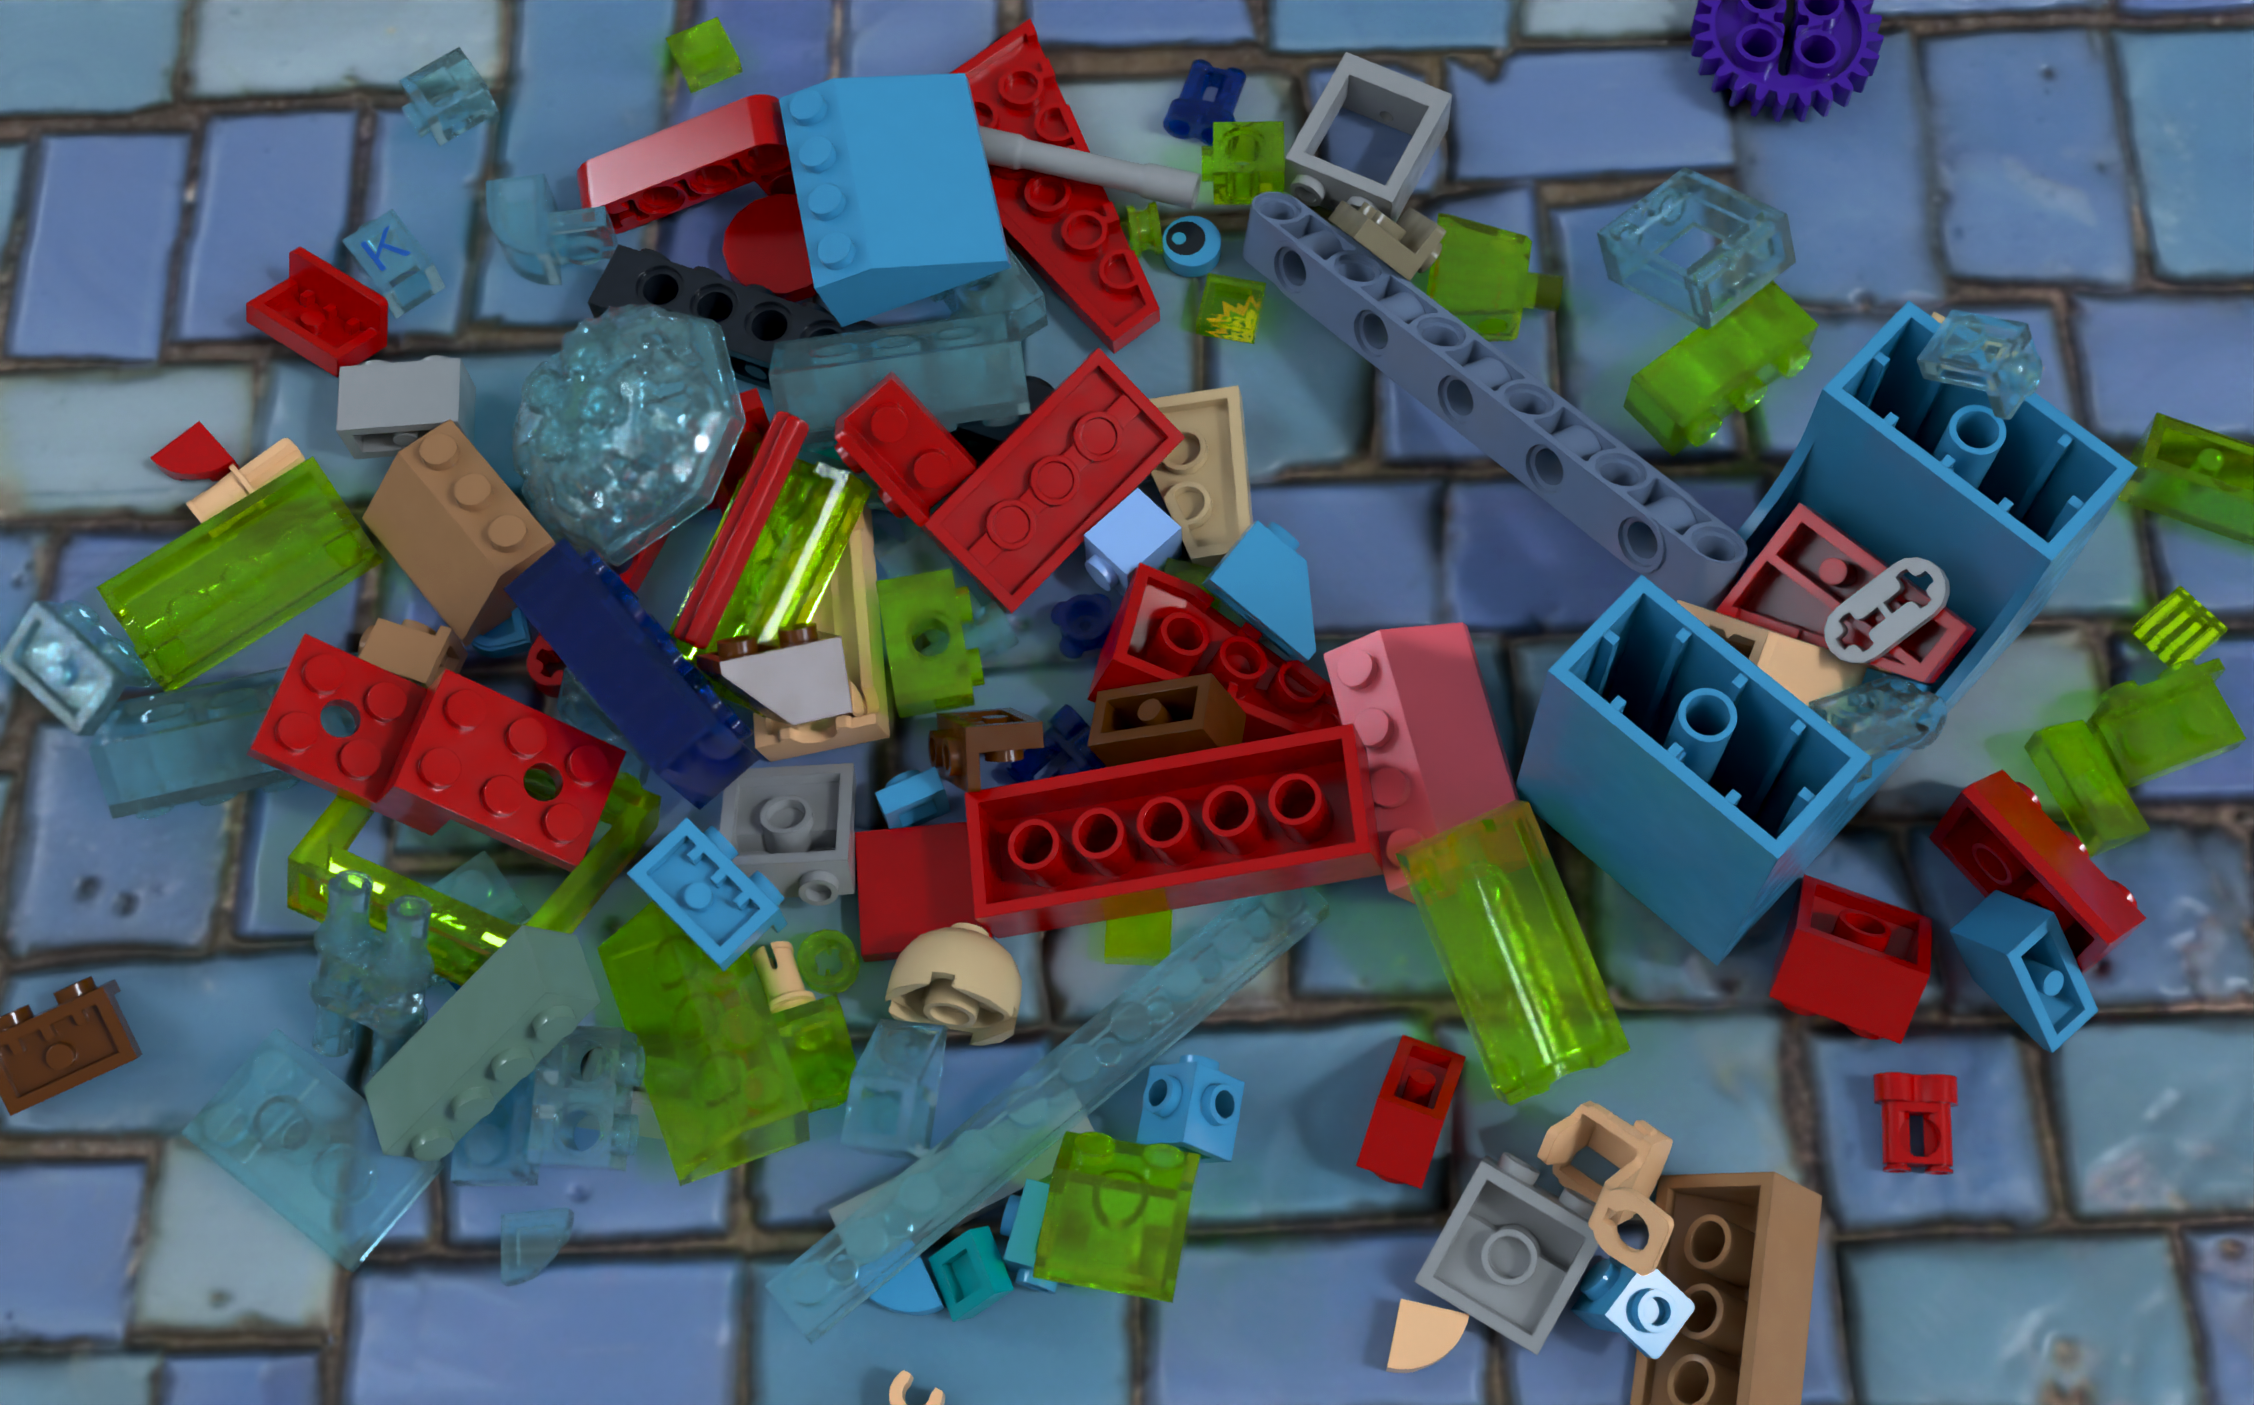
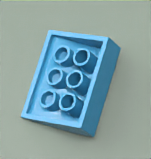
M965 73L832 78L779 98L814 289L841 327L1011 268L970 84Z

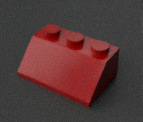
M2003 769L1970 784L1961 791L1929 836V839L1985 898L1997 889L2054 912L2082 975L2127 939L2147 919L2137 909V902L2131 892L2121 883L2109 880L2089 859V853L2084 844L2074 834L2061 830L2044 813L2035 793L2025 784L2014 782Z

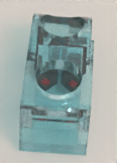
M1896 675L1885 676L1809 702L1810 709L1872 757L1857 783L1872 778L1873 760L1900 751L1904 747L1920 750L1931 745L1940 736L1947 718L1946 703L1942 697L1929 691L1923 692L1913 683Z

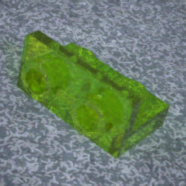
M2215 658L2196 665L2193 659H2186L2160 672L2157 675L2158 680L2139 687L2135 680L2126 681L2110 688L2099 697L2101 704L2085 725L2121 791L2237 749L2247 739L2215 685L2216 680L2226 670L2220 658Z

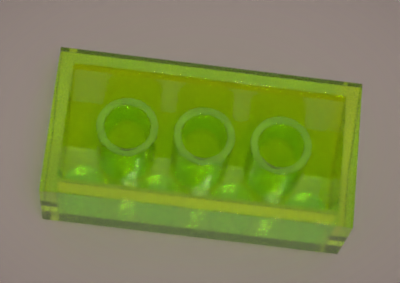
M651 901L597 948L679 1185L682 1186L809 1141L808 1108L748 950L723 972Z

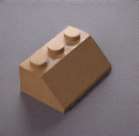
M451 419L445 421L397 453L362 517L368 529L447 626L453 629L464 647L470 645L478 635L481 634L483 636L512 616L511 611L518 606L521 607L523 605L525 608L568 579L554 540Z

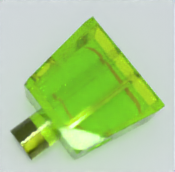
M1438 213L1437 224L1446 230V234L1440 241L1443 245L1441 253L1430 267L1426 295L1488 342L1512 341L1518 338L1523 308L1552 312L1559 311L1564 276L1528 272L1532 240L1525 235L1457 216Z

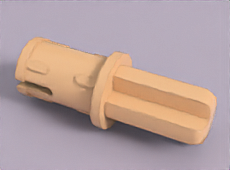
M282 438L239 470L234 464L228 467L231 470L230 473L185 504L210 535H212L231 518L255 502L259 506L262 505L264 501L260 495L300 468L305 462L304 455L292 440Z

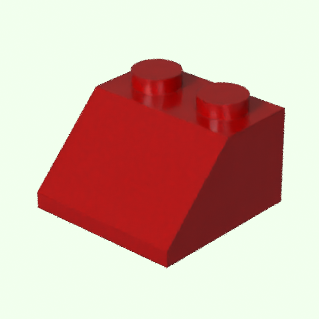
M1804 874L1774 964L1769 997L1779 1000L1784 1007L1799 1015L1816 1016L1818 1014L1843 1023L1849 1030L1863 1038L1871 1040L1885 1038L1901 1044L1930 977L1932 918Z

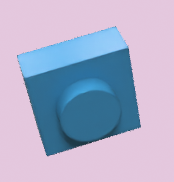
M935 767L923 772L919 770L903 772L888 781L884 789L875 792L888 829L919 826L951 812L945 788Z

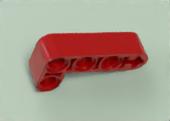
M755 94L744 97L591 158L582 163L577 169L583 224L587 230L599 235H615L626 232L754 181L768 196L773 194H797L779 99L767 94Z

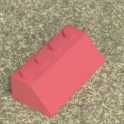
M1459 622L1380 629L1323 654L1342 725L1354 724L1367 750L1383 873L1389 893L1422 906L1538 862L1466 624Z

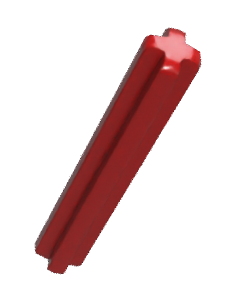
M778 411L774 414L675 625L673 635L678 640L697 649L705 650L709 647L808 435L809 425L799 417L783 411Z

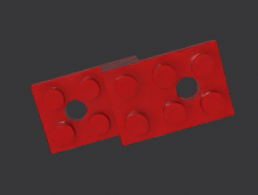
M305 633L296 647L246 755L430 836H433L451 819L573 873L581 866L627 751L448 669H445L431 686L426 689ZM329 706L345 708L354 718V733L348 737L332 736L321 724V711ZM539 769L551 776L556 788L552 800L539 801L528 794L524 786L526 771Z

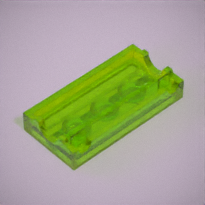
M757 443V445H756V447H755V449H754V451H753V453H754L755 455H756L757 450H758V448H759V446H760V443ZM796 458L709 647L705 650L697 649L678 640L673 635V630L742 485L744 478L740 479L668 632L670 636L659 657L660 660H655L651 668L652 670L679 684L766 718V716L699 670L696 656L718 651L716 642L725 638L754 635L756 636L757 643L778 639V628L811 622L872 490L871 487L851 473L819 461L814 465Z
M312 456L96 588L111 613L130 637L135 646L133 647L153 679L169 695L384 561Z
M1515 799L1395 853L1498 1100L1512 1106L1533 1095H1540L1550 1090L1549 1087L1553 1082L1567 1074L1587 1068L1596 1069L1606 1064L1607 1061L1631 1050L1529 801Z

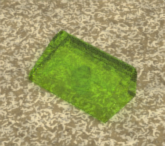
M2083 719L2047 726L2033 733L2024 748L2079 840L2086 847L2090 858L2150 832L2149 826Z

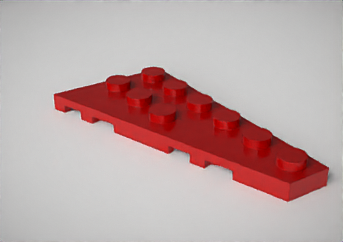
M1031 18L949 73H965L968 78L979 126L1020 134L1029 140L1090 153L1069 104H1066L1058 87L1049 59L1045 57L1038 42L1037 32ZM988 164L1005 239L1113 354L1160 321L1158 303L1134 250H1131L1113 202L1109 201L1103 186L1026 169L1012 170Z

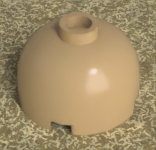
M956 923L951 927L935 929L919 935L899 954L891 972L885 1002L891 1000L888 1012L893 1019L914 1032L941 1041H946V1028L972 1032L973 1035L969 1045L985 1046L1001 1043L1014 1034L1021 1002L1022 979L1018 966L1011 954L1000 943L989 937V933L985 929L970 923Z

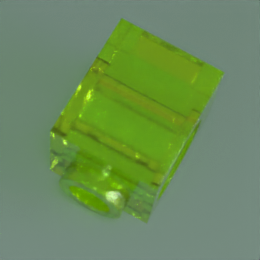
M1284 121L1213 122V146H1202V182H1213L1214 205H1250L1253 198L1260 193L1269 191L1284 193ZM1238 162H1248V163H1250V164H1247V165H1239V164H1235V163H1238Z

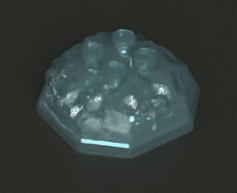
M628 304L624 307H610L598 318H586L583 322H578V327L575 330L565 333L562 337L560 352L551 356V360L540 363L527 376L522 385L521 396L523 400L517 411L511 432L514 471L523 479L521 494L528 503L534 518L551 536L556 546L617 567L704 509L713 501L746 423L721 325L709 318L670 310L653 304Z

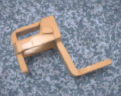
M1588 1101L1577 1107L1570 1116L1548 1129L1537 1157L1546 1165L1553 1164V1175L1558 1178L1562 1186L1572 1189L1596 1203L1588 1221V1226L1593 1230L1594 1237L1603 1251L1639 1275L1646 1276L1655 1271L1674 1228L1672 1217L1649 1200L1667 1161L1673 1140L1644 1120H1636L1634 1126L1630 1125L1608 1109ZM1586 1146L1620 1169L1605 1181L1604 1186L1599 1185L1571 1165L1576 1153ZM1635 1214H1638L1648 1227L1649 1239L1644 1249L1629 1247L1618 1233L1617 1225L1633 1218Z

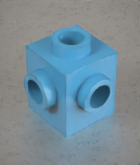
M1182 1055L1177 1064L1150 1066L1147 1086L1143 1095L1144 1103L1136 1145L1182 1164L1231 1162L1245 1082L1220 1072V1063L1204 1056Z

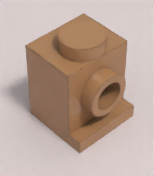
M378 618L375 625L369 626L363 633L359 643L358 658L428 689L445 669L459 674L468 656V652L452 628L440 625L436 633L430 627L414 620L404 619L400 625Z

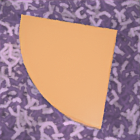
M1400 1299L1386 1372L1411 1373L1440 1361L1458 1344L1468 1323L1469 1314Z

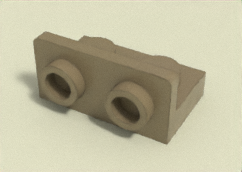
M1342 200L1328 218L1334 225L1408 281L1412 279L1416 272L1419 274L1424 273L1432 266L1441 253L1443 245L1440 241L1446 234L1444 228L1411 207L1395 223L1365 201L1356 210Z

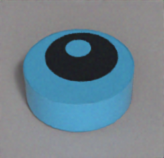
M1185 216L1173 221L1166 228L1162 237L1164 262L1171 271L1184 277H1199L1211 272L1221 258V235L1219 230L1211 221L1199 216Z

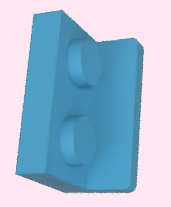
M686 817L627 874L724 972L770 927L776 933H779L787 925L778 907L785 898L758 870L748 878L732 862L739 853L715 827L711 825L702 832Z

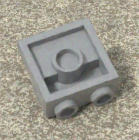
M854 763L726 770L719 832L739 853L732 862L748 878L758 870L778 889L784 898L800 897L808 904L823 906L834 902L838 895L854 894L856 872L854 819L857 784Z
M1503 1152L1499 1161L1486 1155L1478 1165L1414 1282L1538 1355L1599 1246L1594 1237L1593 1230L1588 1226V1221L1596 1203L1566 1187L1560 1197L1535 1183L1540 1172L1510 1153Z

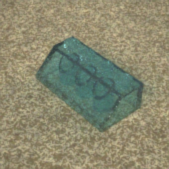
M1016 309L774 343L769 370L775 413L783 411L793 414L809 425V432L800 452H818L834 446V441H836L834 437L836 419L891 371L895 373L949 432L957 429L958 423L982 420V424L985 426H1004L1018 421L1019 415L1031 413Z
M358 652L349 653L356 657H359ZM288 666L116 702L88 748L112 818L135 814L138 819H151L168 813L176 805L199 801L202 806H212L234 798L238 792L262 788L264 792L273 793L289 789L298 784L301 780L300 778L246 755ZM329 706L321 711V724L329 734L335 737H348L354 733L355 721L348 710L339 706Z

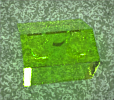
M1065 1131L1053 1167L1033 1278L1173 1303L1192 1223L1201 1154L1184 1152L1169 1144L1144 1145L1115 1140L1100 1132L1075 1133Z

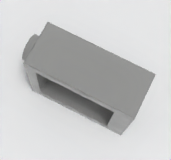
M1346 52L1285 157L1284 192L1293 195V197L1305 205L1320 206L1334 212L1342 200L1356 210L1365 201L1396 223L1448 129L1452 94ZM1341 107L1412 135L1386 185L1314 156Z

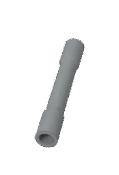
M979 126L989 165L1012 170L1026 169L1135 193L1144 199L1194 209L1201 184V174L1153 163H1134L1033 141L1020 134Z

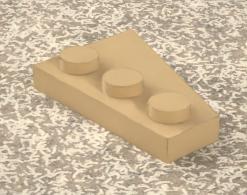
M1238 385L1149 399L1185 436L1172 452L1151 472V475L1171 518L1181 526L1182 542L1195 569L1217 566L1247 527L1253 524L1243 401Z

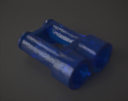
M1194 60L1179 98L1174 99L1169 105L1163 121L1164 129L1178 139L1197 138L1204 144L1214 148H1222L1228 145L1236 125V119L1233 114L1247 79L1246 74L1238 68L1231 67L1224 70L1213 67L1206 60ZM1207 87L1218 88L1214 102L1203 100Z
M1065 704L1047 721L1050 727L1043 733L1044 748L1026 749L1024 751V759L1013 761L1009 764L1011 768L1006 767L1005 770L1016 783L1035 780L1033 777L1060 752L1068 760L1051 777L1105 768L1106 765L1087 746L1091 727L1071 706Z

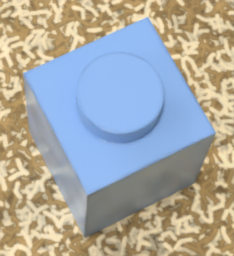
M1137 488L1084 534L1085 568L1101 588L1106 591L1115 588L1124 597L1139 563L1163 572L1182 555L1181 526Z

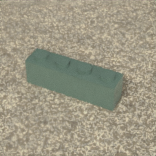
M522 925L369 1080L363 1089L383 1155L411 1157L419 1161L440 1160L454 1149L455 1144L482 1118L490 1114L495 1105L522 1078L532 1073L536 1065L563 1038L570 1035L577 1025L601 1002L577 935Z

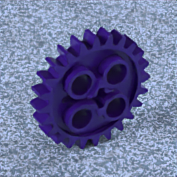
M1698 0L1690 30V36L1694 38L1691 56L1701 58L1698 69L1700 76L1715 74L1711 87L1713 93L1727 88L1733 91L1729 102L1730 106L1734 107L1744 99L1752 102L1750 113L1753 117H1756L1763 107L1766 106L1772 108L1775 122H1780L1785 109H1793L1799 122H1804L1809 107L1813 106L1821 116L1826 117L1829 114L1833 101L1838 105L1846 107L1849 104L1853 91L1863 92L1868 77L1873 76L1880 57L1878 54L1884 36L1877 32L1882 17L1881 15L1870 14L1874 0H1794L1793 17L1789 26L1787 40L1790 51L1785 66L1786 76H1783L1778 72V65L1785 31L1782 21L1786 11V0Z

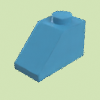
M1257 520L1247 527L1201 585L1247 623L1261 632L1265 638L1292 660H1299L1302 663L1309 661L1316 652L1307 560L1296 552L1300 544L1287 530L1274 522H1270L1266 527Z
M1996 889L1950 930L1972 979L2043 1049L2053 1053L2099 1011L2054 912Z

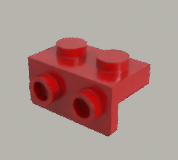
M297 247L289 252V278L246 303V322L338 378L341 366L358 365L387 346L388 301L373 289L363 285L330 263L302 247Z

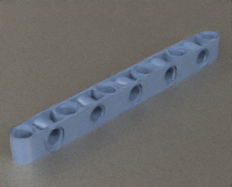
M1270 191L1260 193L1253 198L1242 250L1243 258L1248 264L1274 283L1285 296L1629 568L1641 573L1676 602L1681 600L1716 611L1736 585L1747 555V545L1738 533L1703 508L1689 493L1344 231L1328 223L1301 201L1285 193Z

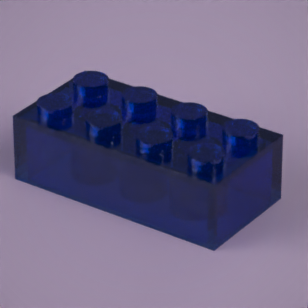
M563 538L504 588L505 592L652 770L696 808L701 810L759 760L758 756L745 742L753 734V731L728 703L725 704L713 690L715 687L690 658H686L675 645L677 642L652 614L647 612L638 601L640 598L615 570L608 566L592 547L582 555L569 541Z

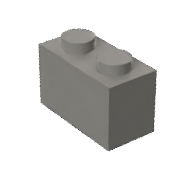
M434 355L425 357L421 361L390 363L384 360H370L362 365L341 366L339 371L336 431L354 459L396 456L400 450L449 419L456 424L474 446L476 387L461 358Z

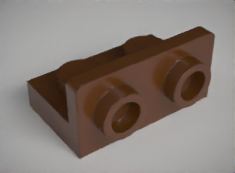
M1011 707L936 713L937 730H930L928 736L931 766L939 768L942 778L967 793L981 791L979 754H984L985 761L1011 762L1024 759V749L1044 748L1043 721Z
M92 976L53 993L58 1005L34 1015L28 1004L0 1017V1096L10 1116L133 1061L142 1055L139 1045L114 996L121 991L115 979L97 987Z

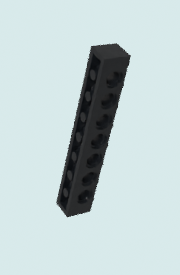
M618 244L588 300V305L602 334L797 400L804 393L808 395H823L834 399L841 406L850 408L883 379L873 378V375L881 371H893L975 460L980 462L1054 390L1048 382L1041 378L1029 375L1021 378L997 370L994 365L984 359L977 357L964 359L943 352L933 343L923 339H912L909 341L888 334L880 326L869 321L861 320L841 327L834 315L818 304L811 302L798 304L777 297L775 293L761 285L750 284L744 286L723 279L717 272L706 267L696 266L692 269L671 262L663 254L647 248L638 251ZM673 299V300L670 301L669 303H666V304H663V305H657L658 303H660V302L663 301V300ZM728 317L721 322L710 323L712 320L716 318ZM772 335H783L774 341H764ZM826 353H838L831 359H818ZM937 389L949 390L947 394L940 397L927 396V394ZM990 408L1005 409L1003 413L996 416L982 414Z

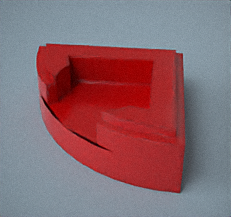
M200 421L150 457L164 474L179 481L208 478L212 482L219 481L231 472L228 468L230 465L234 464L238 470L240 469L235 460Z

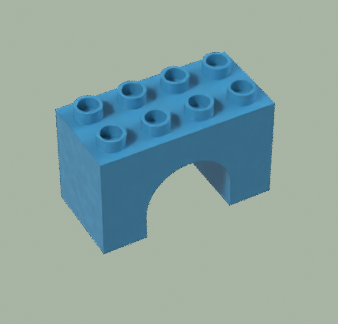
M1908 300L1822 389L1803 436L1791 458L1767 494L1736 532L1742 537L1748 548L1737 582L1798 503L1816 510L1890 566L1904 558L1919 557L1934 562L1944 570L1950 586V595L1946 607L1977 630L1934 683H1925L1932 686L1921 709L1911 719V721L1920 726L1911 735L1895 741L1907 740L1914 736L1922 726L1932 731L2042 611L2138 467ZM1910 572L1904 574L1905 577L1924 591L1934 582L1929 574L1920 578L1912 575ZM1641 574L1547 671L1516 782V789L1521 802L1718 966L1915 749H1910L1906 746L1881 748V740L1888 737L1880 739L1860 738L1846 732L1845 725L1824 720Z

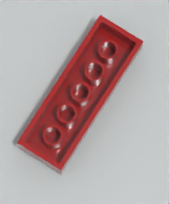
M1354 724L982 789L980 792H965L974 916L976 921L998 939L1384 874L1367 750Z

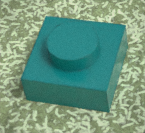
M989 1226L967 1230L928 1258L953 1322L975 1317L1014 1290Z

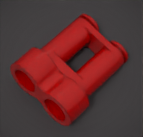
M1902 1072L1874 1074V1103L1881 1105L1883 1165H1886L1883 1167V1171L1889 1173L1911 1172V1167L1927 1168L1925 1169V1174H1953V1169H1950L1953 1167L1951 1107L1958 1106L1957 1077L1945 1074L1916 1075ZM1910 1116H1923L1924 1157L1914 1156L1910 1152Z

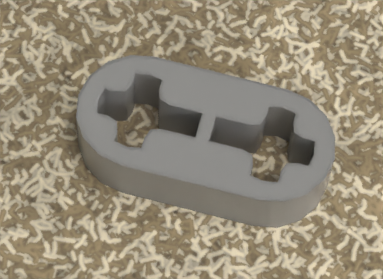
M1919 557L1904 558L1892 564L1836 607L1828 616L1824 627L1825 642L1830 652L1840 660L1853 664L1871 663L1881 658L1938 615L1946 606L1950 595V586L1944 570L1934 562ZM1910 572L1918 578L1927 574L1931 575L1934 582L1926 589L1931 601L1926 606L1922 607L1920 604L1910 601L1895 612L1888 604L1905 590L1904 584L1900 580L1905 573ZM1880 610L1886 619L1869 632L1870 639L1874 644L1867 650L1855 644L1846 648L1841 640L1849 632L1844 621L1851 615L1857 620L1864 621Z

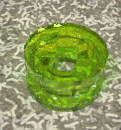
M1148 202L1147 207L1142 210L1136 209L1133 204L1126 205L1131 250H1134L1137 258H1141V254L1145 250H1152L1155 255L1163 254L1162 233L1156 202Z
M823 929L812 933L802 942L798 950L797 963L800 973L808 986L820 994L835 995L844 992L854 984L859 975L860 961L854 945L845 934L837 930ZM832 949L840 950L838 957L843 966L842 969L832 975L827 968L825 976L818 975L819 967L815 960L816 955L826 950L828 956H831Z

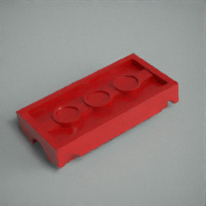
M1097 348L977 466V469L951 492L939 507L930 514V520L921 529L945 554L949 555L975 580L978 587L1006 614H1012L1084 541V534L1120 504L1172 452L1185 436L1100 348Z

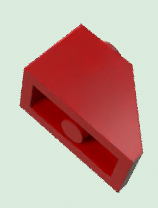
M1402 1034L1377 1097L1356 1166L1374 1172L1376 1176L1386 1182L1393 1184L1405 1183L1422 1189L1466 1056Z

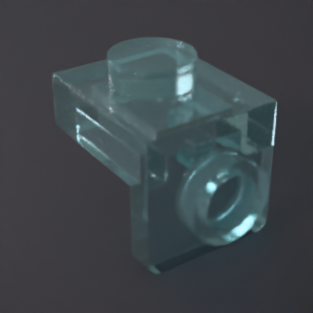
M1953 309L1917 358L1923 379L1986 391L1994 416L2007 420L2012 419L2025 398L2031 396L2036 391L2043 370L2042 360L2037 353L2028 323Z

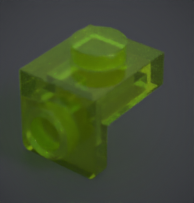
M837 994L772 1014L788 1074L803 1114H809L821 1109L835 1108L846 1101L862 1097L866 1094L864 1081L855 1059L843 1010Z

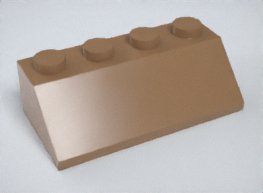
M1776 1172L1660 1175L1655 1205L1672 1217L1674 1228L1656 1268L1693 1301L1695 1309L1660 1358H1647L1637 1349L1630 1405H1801L1822 1195Z

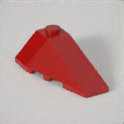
M1143 563L1138 564L1101 649L1087 700L1096 703L1098 691L1212 673L1246 714L1242 742H1252L1342 725L1333 689L1329 682L1299 660L1286 662L1260 643L1259 639L1263 634L1249 623L1245 622L1240 628L1211 606L1215 598L1200 587Z

